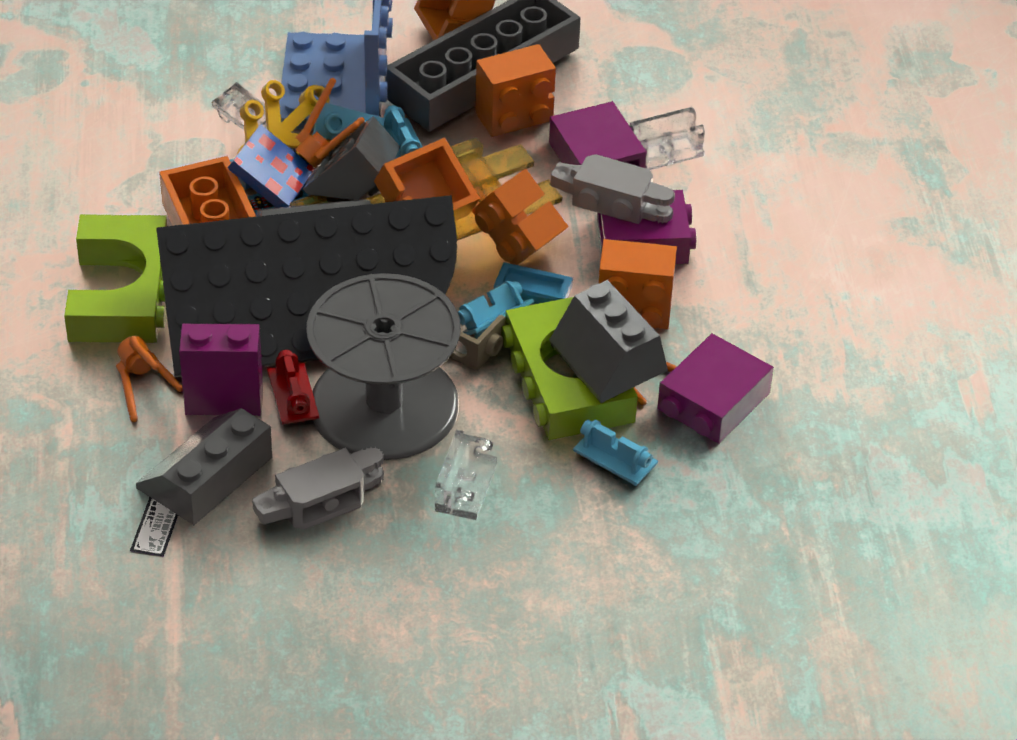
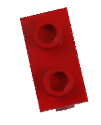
M290 350L281 351L276 359V367L267 369L281 424L319 419L305 364L299 363L297 355Z

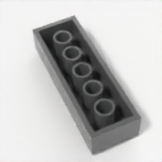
M508 0L387 65V75L385 76L387 100L393 105L400 107L406 115L430 132L476 106V60L539 44L551 62L554 63L579 49L581 17L557 0Z

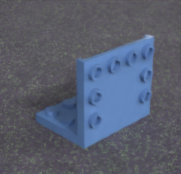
M372 0V31L365 30L364 35L288 32L281 82L284 86L285 94L279 100L281 122L300 105L299 97L304 90L311 85H319L325 88L330 78H335L336 83L329 96V104L381 117L382 102H387V82H384V76L387 75V38H392L393 18H389V11H392V0ZM310 115L295 129H303Z

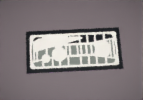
M149 497L130 551L164 557L178 515Z

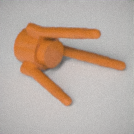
M335 78L329 79L303 130L295 137L300 142V145L295 150L315 168L330 154L331 150L365 122L363 117L358 118L330 142L317 131L313 136L310 135L336 83Z
M131 336L119 344L117 354L121 361L116 365V368L121 375L130 420L135 423L138 421L129 373L142 375L152 368L157 370L178 392H183V386L162 365L156 355L150 351L143 338Z

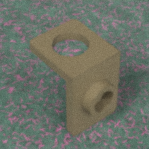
M499 315L477 339L460 332L459 341L465 346L467 354L460 353L455 349L450 358L478 371L491 356L495 357L501 350L504 341L501 332L502 326L506 325V317Z

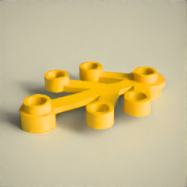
M277 80L268 81L261 89V96L265 100L267 130L289 148H297L300 145V142L295 138L298 134L291 132L311 115L318 101L314 95L320 98L325 88L319 85L309 86L299 97L300 105L281 122L279 100L284 96L285 89ZM269 88L274 89L277 96L272 95ZM256 100L247 101L240 109V116L244 120L245 143L258 128L257 121L264 114L262 104ZM248 108H252L256 116L251 115ZM242 145V146L239 148V150L237 151V154L239 153V151L242 149V147H243L244 145ZM296 152L300 157L307 161L301 154Z

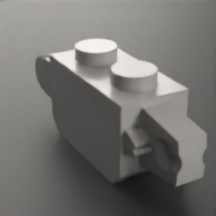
M595 154L587 156L582 165L558 162L551 173L550 186L572 194L573 206L640 224L642 218L654 222L658 221V223H667L673 217V210L670 205L674 203L675 193L668 187L653 183V174L649 169Z
M371 447L350 454L346 448H343L297 467L289 468L275 475V487L252 499L253 510L263 525L288 518L293 527L305 530L358 509L364 501V491L384 480V471L381 468V464L384 461L383 451L376 449V447Z

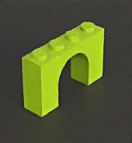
M80 214L76 236L79 265L123 266L136 270L141 276L130 285L113 290H68L64 314L68 342L121 343L128 337L139 336L143 338L145 343H157L159 328H165L166 308L161 306L162 302H165L156 228L167 226L166 215Z
M573 297L508 309L505 312L506 325L502 326L503 346L511 350L513 370L516 374H521L524 396L526 400H532L535 422L538 427L543 426L548 440L581 434V427L586 420H598L601 422V425L607 428L636 422L638 396L634 387L600 403L580 378L560 375L552 371L545 364L549 358L558 354L551 346L549 339Z

